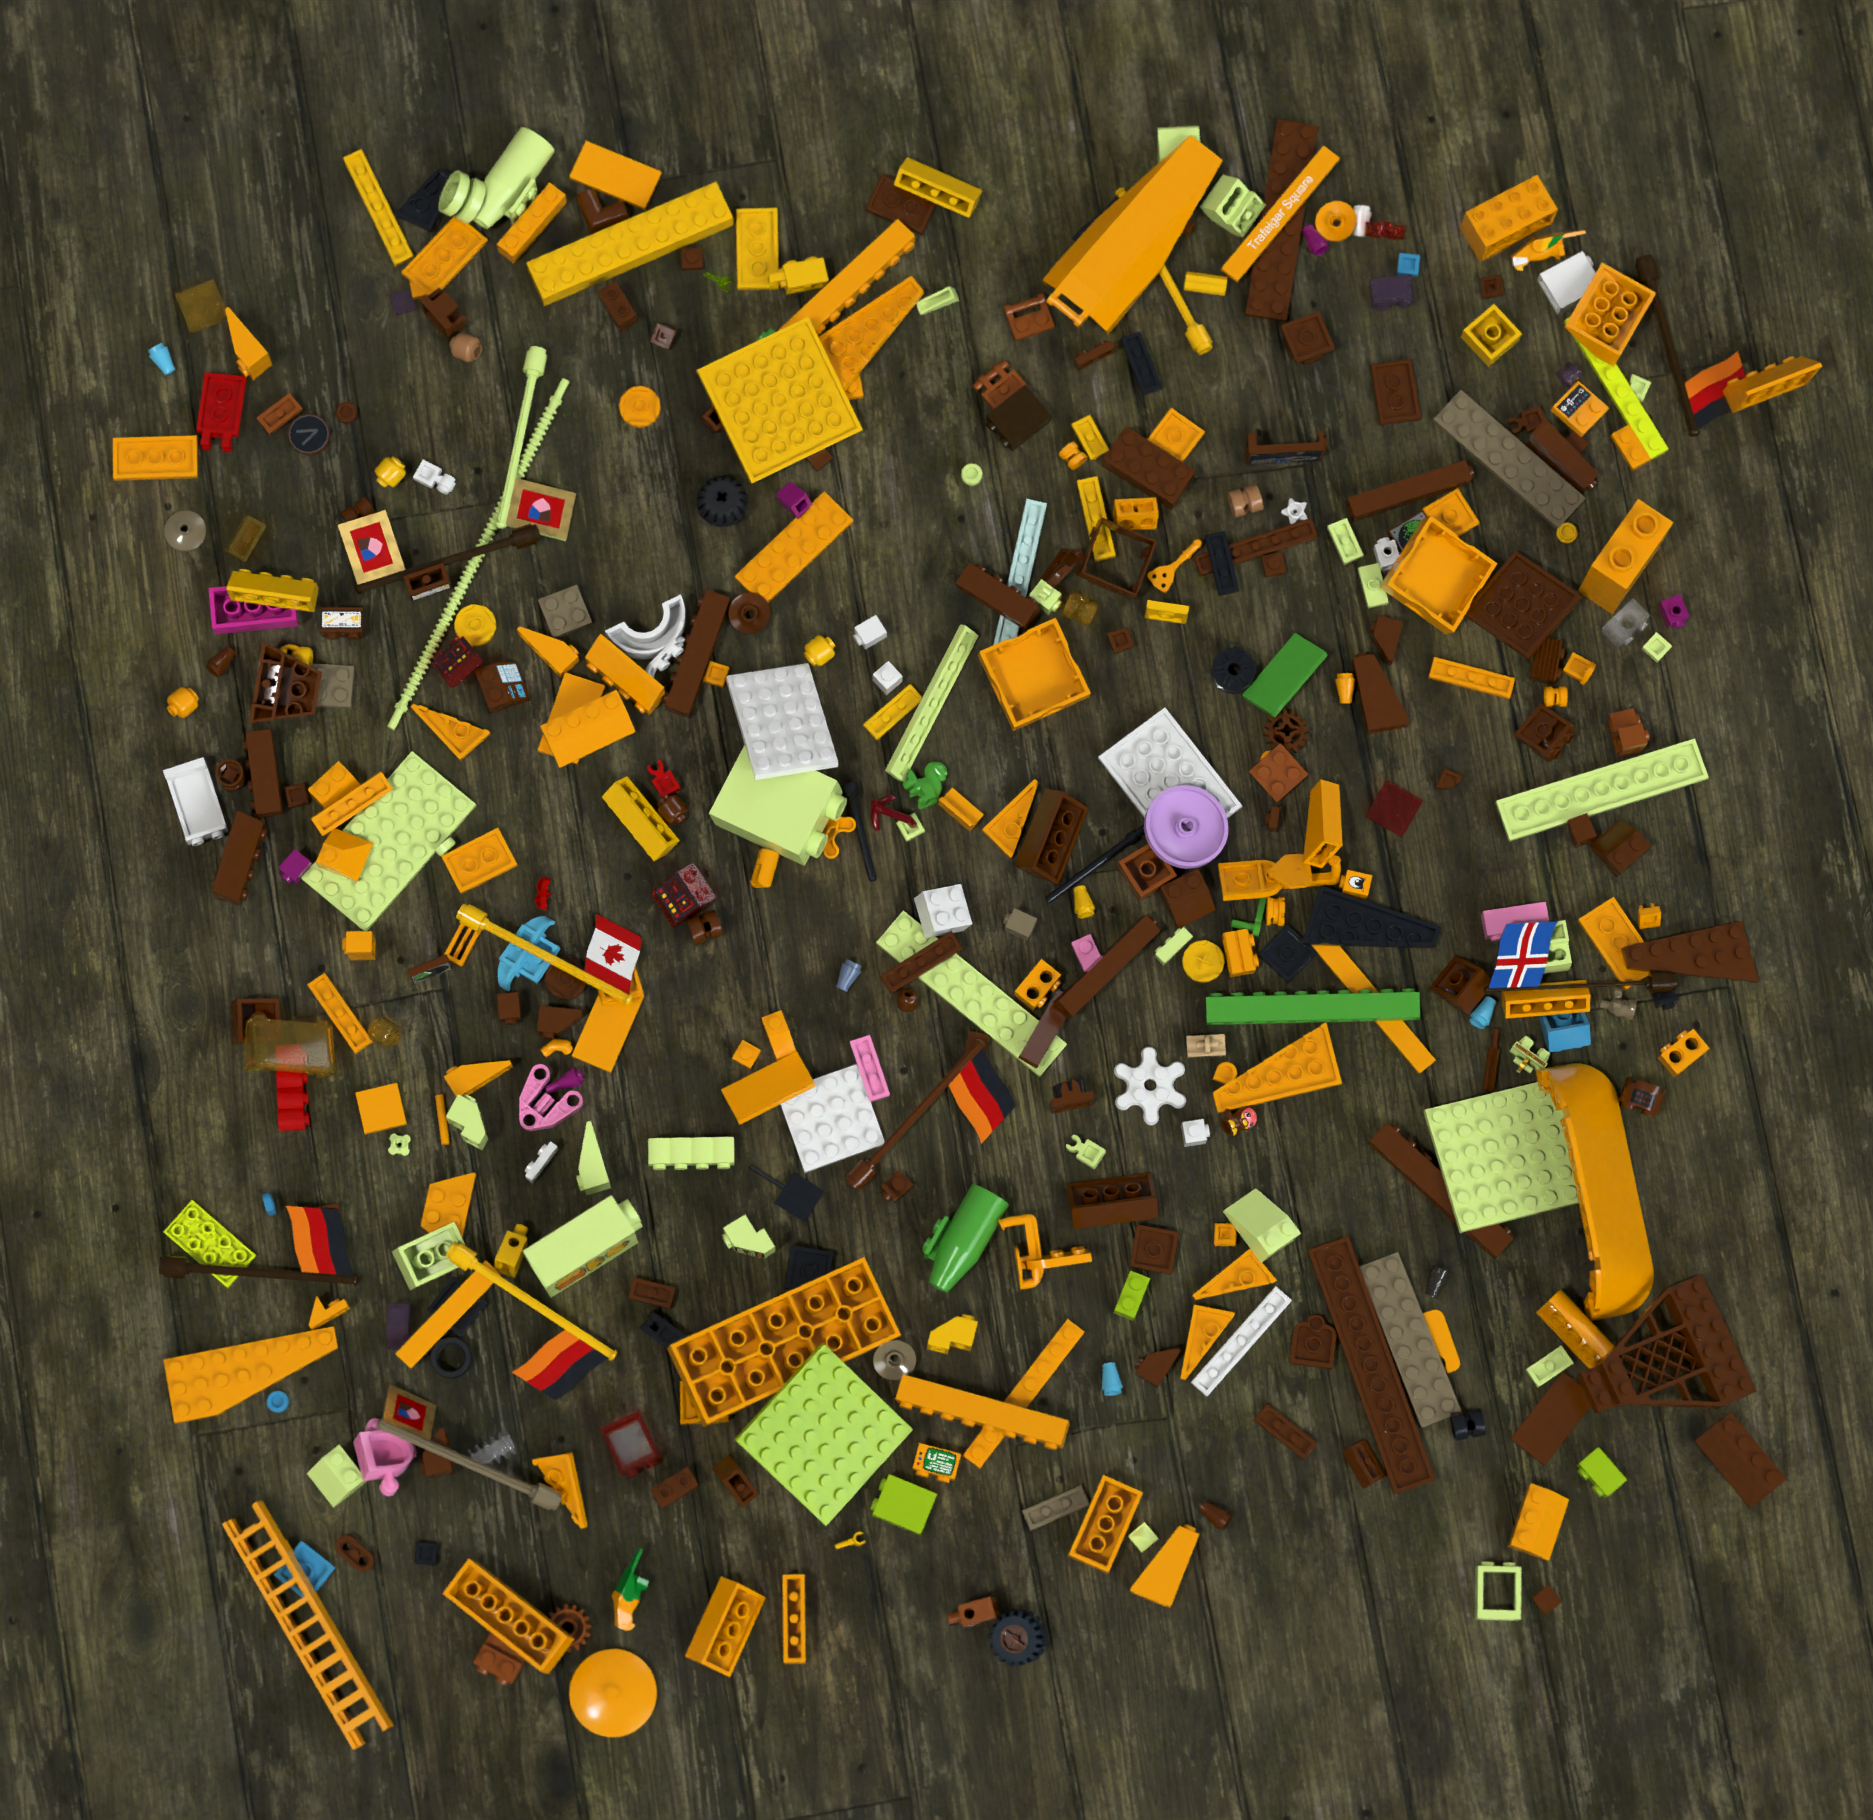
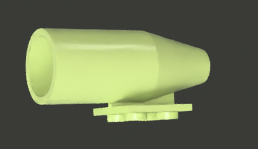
M521 127L485 178V197L478 213L473 219L474 222L485 229H489L505 215L511 219V224L514 225L537 198L538 191L535 179L554 153V148L543 137L525 127Z

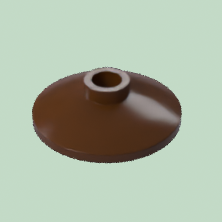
M743 593L737 596L730 604L729 620L737 631L744 634H754L764 629L768 624L770 607L767 601L759 594ZM748 612H753L754 616L752 618H747L746 614Z

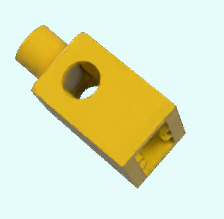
M516 1224L513 1232H506L495 1257V1269L499 1273L515 1279L524 1256L523 1250L527 1249V1238L525 1237L528 1231L527 1227Z

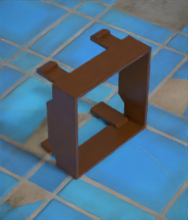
M1100 518L1096 526L1092 528L1090 533L1091 540L1085 553L1086 556L1083 558L1082 564L1078 565L1075 575L1115 594L1133 599L1138 594L1157 541L1105 518ZM1101 525L1107 526L1110 530L1133 540L1149 544L1142 550L1139 558L1145 560L1136 584L1131 585L1128 590L1084 572Z

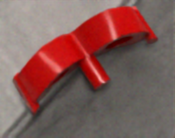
M542 877L536 885L538 894L534 901L536 906L542 910H547L546 900L547 897L551 896V893L547 892L551 879L547 877Z

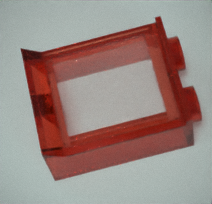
M639 1410L599 1428L622 1477L627 1476V1478H631L639 1474V1469L645 1466L647 1469H650L659 1464L658 1460L661 1459V1456Z

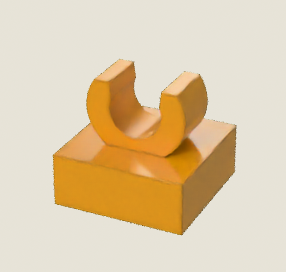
M1650 903V908H1643L1642 905H1639V929L1659 927L1661 924L1660 907H1655L1653 903Z

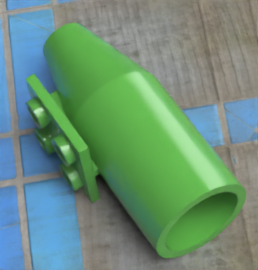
M972 1184L952 1220L949 1221L947 1216L943 1220L938 1219L933 1228V1238L928 1237L922 1250L924 1252V1259L928 1260L929 1258L934 1261L928 1282L930 1285L944 1293H948L980 1258L999 1224L998 1219L1001 1220L1009 1206L1006 1201L994 1193Z

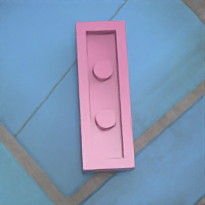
M870 1035L850 1041L869 1101L874 1102L889 1097L890 1093Z

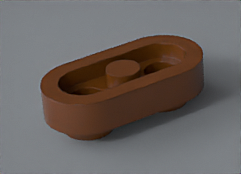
M342 1536L337 1540V1553L357 1571L367 1572L373 1567V1555L353 1537ZM350 1543L351 1549L344 1551V1544ZM362 1557L367 1558L366 1565L360 1564L359 1561Z

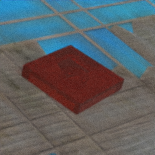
M1386 780L1365 817L1402 838L1423 800Z

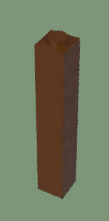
M1466 460L1348 497L1346 505L1352 522L1470 485L1474 472L1472 466L1467 465Z
M1147 915L1140 917L1053 1002L1066 1018L1073 1017L1161 931L1157 927L1158 923L1156 920Z

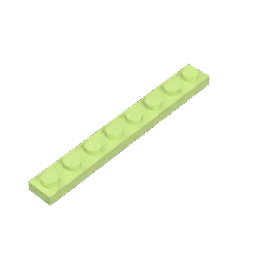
M960 624L885 769L887 773L898 781L904 782L908 770L911 768L979 636L966 625Z

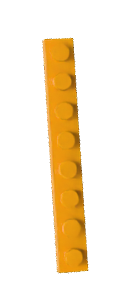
M1067 1319L1004 1403L1027 1408L1082 1337L1084 1331ZM982 1430L963 1454V1457L980 1469L1005 1437L1003 1432L995 1430L994 1433Z

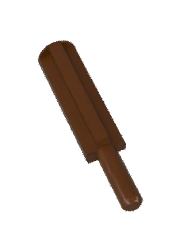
M1499 1028L1493 1029L1491 1047L1488 1048L1482 1088V1091L1495 1092L1500 1049L1497 1048Z

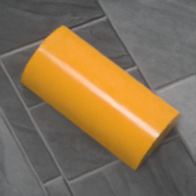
M1561 1289L1536 1312L1588 1369L1594 1367L1614 1347Z

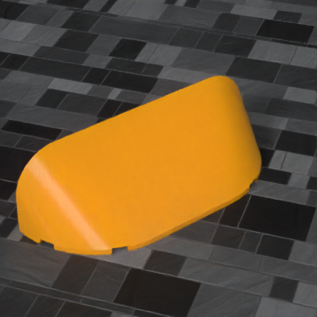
M1573 1063L1535 1070L1539 1091H1544L1546 1094L1551 1093V1101L1556 1111L1562 1110L1565 1117L1560 1122L1569 1154L1589 1260L1595 1261V1270L1590 1271L1589 1286L1592 1292H1589L1583 1301L1586 1316L1590 1321L1628 1314L1641 1306L1650 1294L1654 1280V1269L1617 1093L1610 1080L1602 1072L1589 1065Z

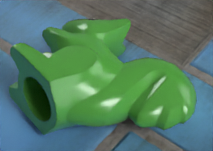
M941 762L928 763L924 768L925 777L920 779L916 777L911 769L908 770V775L903 782V788L910 790V798L919 796L917 801L919 809L934 805L939 800V795L942 791L941 781H944L946 775H948L946 766Z

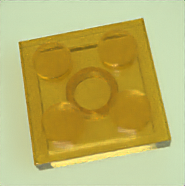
M214 279L175 294L191 333L227 319L226 308Z

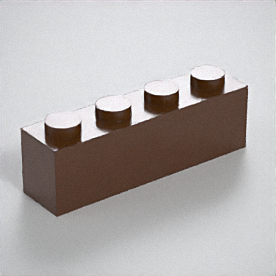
M969 562L956 581L958 589L1023 630L1028 631L1041 612L1037 605L1038 602L1030 596L1027 598L1020 594L1021 591L1013 585L1010 587L1003 584L1004 580L997 575L990 576L981 565L976 564L974 566Z
M271 729L245 732L246 739H243L244 752L248 751L249 759L245 760L247 772H251V780H248L249 792H253L254 800H251L252 813H256L258 819L283 815L273 733Z

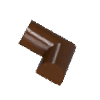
M587 189L576 195L577 203L590 235L629 219L623 201L602 208L594 189Z

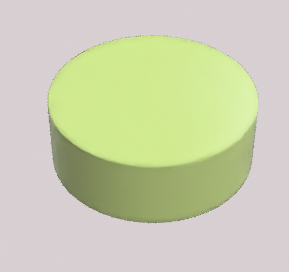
M967 464L962 469L961 478L967 485H977L982 479V470L976 464Z
M449 837L435 852L439 856H443L456 842Z

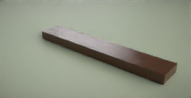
M1312 518L1229 544L1233 566L1318 539V535ZM1208 551L1193 556L1199 577L1213 573Z

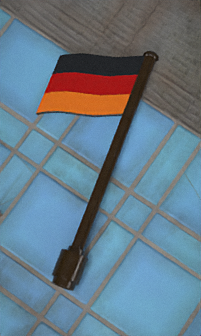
M1651 254L1643 255L1636 259L1635 267L1640 284H1645V287L1656 293L1652 300V305L1689 430L1688 435L1695 437L1700 434V429L1709 422L1731 412L1723 390L1730 380L1735 378L1742 380L1746 377L1737 351L1725 361L1701 371L1684 383L1656 285L1657 280L1660 279L1657 264Z
M286 1206L292 1222L294 1246L302 1272L191 1264V1262L187 1261V1257L180 1256L160 1257L159 1275L171 1278L185 1279V1275H190L191 1272L354 1284V1286L359 1282L358 1275L355 1274L354 1276L346 1251L344 1226L341 1216L336 1209Z

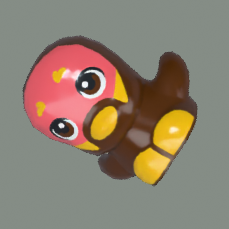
M1245 1106L1232 1115L1229 1109H1225V1117L1221 1119V1126L1227 1135L1237 1137L1239 1130H1246L1256 1124V1112L1251 1107Z

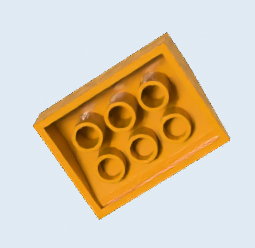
M1601 263L1566 323L1565 328L1595 357L1614 367L1656 293L1608 265Z
M1791 356L1783 360V363L1776 366L1774 363L1765 367V371L1759 373L1753 371L1742 380H1739V378L1727 382L1723 393L1732 413H1735L1806 385L1820 370L1822 364L1803 356L1798 358Z

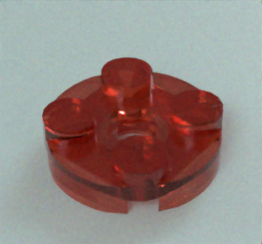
M1382 221L1379 225L1375 222H1365L1364 235L1373 238L1383 237L1389 240H1403L1406 234V226L1394 225L1392 227L1391 222Z

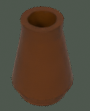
M226 646L221 652L207 661L206 669L215 677L224 675L236 653L233 649Z
M1207 1501L1199 1509V1512L1216 1529L1224 1530L1232 1519L1229 1511Z

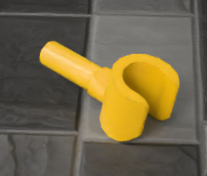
M857 1532L852 1538L835 1544L836 1549L853 1544L856 1546L863 1545L865 1541H856V1536L863 1534V1532Z

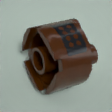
M1627 1077L1618 1100L1622 1102L1620 1107L1631 1111L1635 1108L1641 1109L1640 1114L1651 1118L1655 1117V1114L1659 1115L1667 1090L1663 1089L1662 1092H1659L1660 1087L1638 1079L1630 1082L1632 1078Z

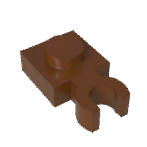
M1538 406L1520 412V419L1512 417L1508 420L1507 424L1514 423L1517 425V428L1511 431L1513 435L1518 434L1523 428H1525L1526 433H1530L1545 418L1541 407Z

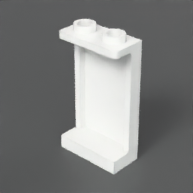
M204 757L163 770L187 844L198 846L203 844L206 839L212 838L215 840L224 837L225 833L229 831Z

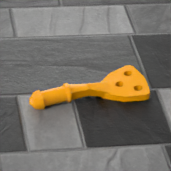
M1195 539L1185 551H1182V554L1175 562L1170 565L1157 567L1149 572L1147 577L1154 587L1163 593L1168 592L1173 583L1175 571L1183 562L1190 559L1198 548H1201L1202 541Z

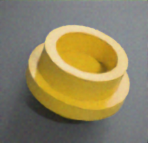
M1563 523L1556 531L1559 541L1566 544L1572 543L1578 533L1576 527L1571 523Z

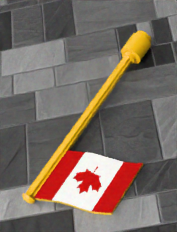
M463 904L460 907L456 919L460 920L461 924L476 932H479L480 929H485L620 1000L626 1006L632 1002L633 996L632 994L629 995L632 974L640 954V936L596 914L595 931L587 950L585 969L583 971L490 922L487 918L488 913L473 905Z

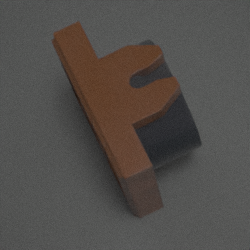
M1073 1079L1072 1081H1064L1052 1087L1055 1098L1051 1099L1049 1106L1052 1114L1093 1105V1091L1086 1092L1083 1080Z

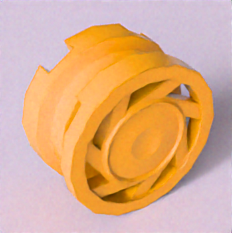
M1267 897L1266 926H1270L1272 923L1284 926V897H1278V899Z

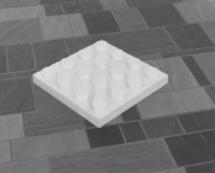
M857 1064L813 1079L816 1087L780 1104L805 1173L881 1147L885 1142Z

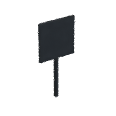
M749 1166L750 1170L782 1189L775 1201L776 1205L806 1222L824 1193L823 1190L794 1172L784 1186L757 1168Z

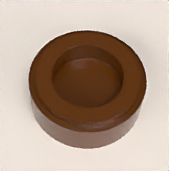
M343 402L338 405L336 409L338 420L343 424L354 422L357 418L356 407L350 402Z

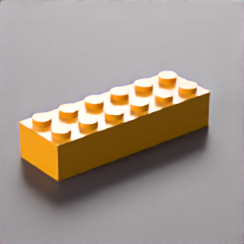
M468 1559L443 1592L447 1598L543 1673L549 1674L574 1641L571 1635L475 1560Z

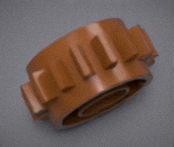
M565 1604L563 1610L556 1607L557 1613L550 1612L549 1615L552 1617L551 1620L561 1628L565 1623L573 1624L574 1630L569 1635L574 1638V1641L567 1649L568 1653H571L572 1647L580 1650V1643L587 1644L584 1638L591 1636L587 1633V1629H591L592 1626L586 1624L590 1619L588 1616L582 1617L584 1610L577 1612V1606L574 1605L572 1609H569L568 1605Z

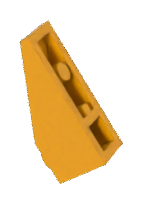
M520 626L517 628L518 635L560 678L579 662V657L577 656L579 652L573 645L570 644L568 646L563 641Z
M510 1060L461 1065L460 1067L454 1066L446 1071L447 1075L444 1076V1079L456 1097L457 1095L463 1097L464 1094L470 1095L513 1068Z

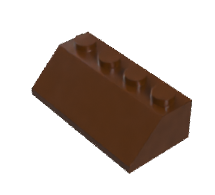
M1044 789L1014 866L1027 874L1059 885L1089 808L1063 791Z
M240 811L236 812L212 888V893L216 899L239 906L248 897L249 889H247L249 881L253 880L255 874L253 866L255 861H258L260 858L261 849L259 847L261 841H265L268 832L263 821Z
M1151 1172L1066 1183L1073 1229H1085L1088 1227L1158 1218L1157 1197Z
M1732 1412L1725 1415L1694 1441L1749 1508L1753 1507L1787 1480Z

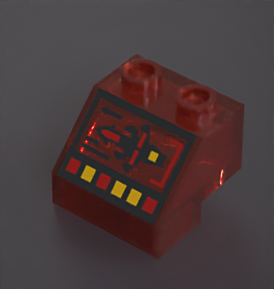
M464 636L461 638L455 637L448 643L450 647L445 652L440 650L432 657L434 661L431 664L452 689L485 662Z
M694 863L675 872L651 892V895L673 928L710 907L717 898Z

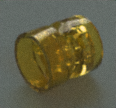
M1072 591L1063 610L1062 617L1072 621L1077 619L1079 624L1089 628L1098 609L1099 602L1090 598L1084 600L1083 595Z

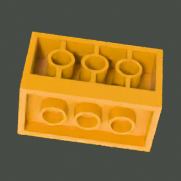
M1536 175L1465 212L1460 229L1481 263L1551 226L1558 209L1539 176Z

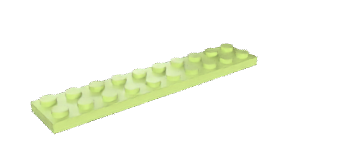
M1691 739L1497 800L1495 803L1510 842L1567 824L1569 819L1586 813L1588 816L1596 815L1707 780L1709 777L1696 740Z
M902 911L876 944L901 963L938 940V938L931 937L925 939L922 925L905 911ZM957 954L918 978L983 1032L990 1035L994 1041L1038 1077L1042 1076L1067 1046V1043L1056 1035L1037 1069L1019 1059L1018 1057L1039 1021Z

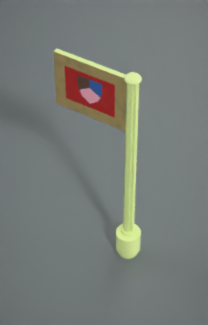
M531 346L526 353L523 372L526 373L528 378L498 521L495 525L497 528L505 529L506 527L518 528L527 524H537L540 535L566 541L576 493L516 478L536 379L543 376L547 359L544 348Z

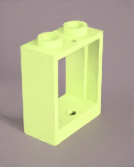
M1481 1562V1566L1475 1567V1620H1521V1567H1516V1563H1503V1566H1494V1562ZM1483 1572L1514 1573V1610H1483Z

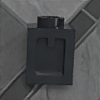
M1674 990L1665 993H1651L1656 1009L1661 1007L1662 1010L1674 1008V1004L1679 1001L1678 996H1675Z

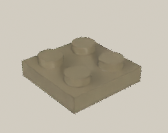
M577 585L538 599L551 635L555 639L592 625L591 618Z
M312 664L313 668L322 672L316 707L352 709L355 667Z

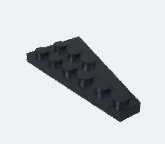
M1321 886L1301 945L1435 948L1441 927Z

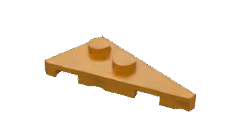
M1249 1249L1194 1293L1192 1297L1198 1300L1272 1284L1277 1280L1265 1265L1258 1260L1253 1251Z
M1194 1305L1181 1371V1380L1188 1378L1235 1315L1234 1312Z

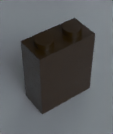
M1024 385L986 415V426L992 433L996 432L998 434L1000 443L1006 449L1009 447L1013 452L1051 422V414L1028 387Z

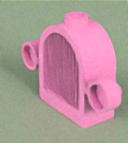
M373 1418L367 1423L365 1427L366 1432H359L354 1440L363 1481L383 1479L380 1484L381 1493L385 1496H392L399 1488V1483L394 1477L401 1475L405 1471L412 1458L416 1457L417 1451L412 1443L381 1429L378 1430L377 1423L379 1419Z

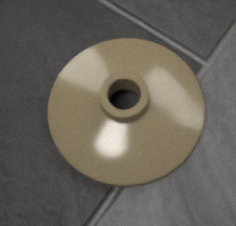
M187 510L176 512L165 524V538L169 545L176 550L192 551L198 548L206 537L205 522L195 512ZM187 526L188 530L182 532L181 527Z
M890 1340L876 1349L873 1356V1364L877 1373L889 1380H899L903 1374L908 1376L914 1370L916 1354L914 1349L905 1341ZM894 1354L898 1355L896 1359H892L890 1356Z

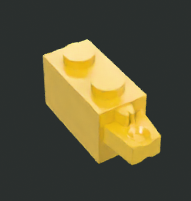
M815 256L806 258L805 261L801 262L796 260L788 261L781 269H777V273L768 275L769 287L781 285V288H785L786 295L821 289L829 281L823 257L817 258Z

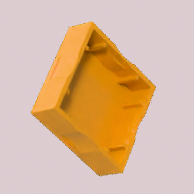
M1428 516L1421 520L1379 587L1444 634H1450L1455 632L1470 608L1474 596L1484 586L1497 563L1474 546L1463 542L1453 531L1435 518Z
M1056 618L1033 627L1018 637L1006 639L979 651L978 657L1012 731L1087 699L1091 694L1079 667L1071 657L1068 643Z

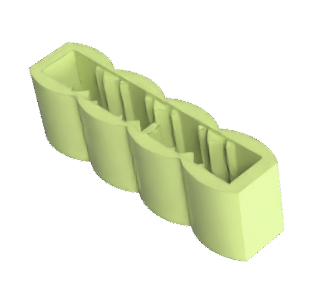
M734 1137L649 1138L648 1164L653 1166V1170H665L666 1166H674L676 1170H685L687 1166H696V1169H709L710 1165H717L718 1169H730V1165H735Z

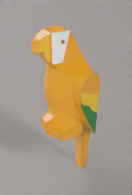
M1585 230L1532 237L1530 241L1511 255L1512 264L1517 270L1523 271L1522 267L1526 266L1529 261H1543L1552 256L1556 259H1561L1565 255L1562 238L1585 234L1586 232Z

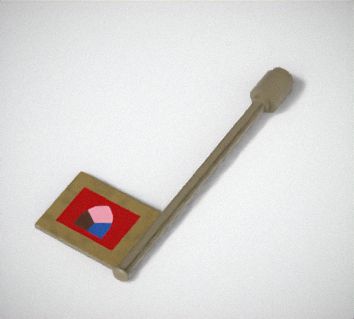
M389 1384L383 1416L377 1423L378 1430L386 1431L526 1493L530 1497L531 1503L542 1508L554 1511L557 1509L562 1498V1494H559L558 1490L540 1482L536 1485H529L430 1441L436 1405Z

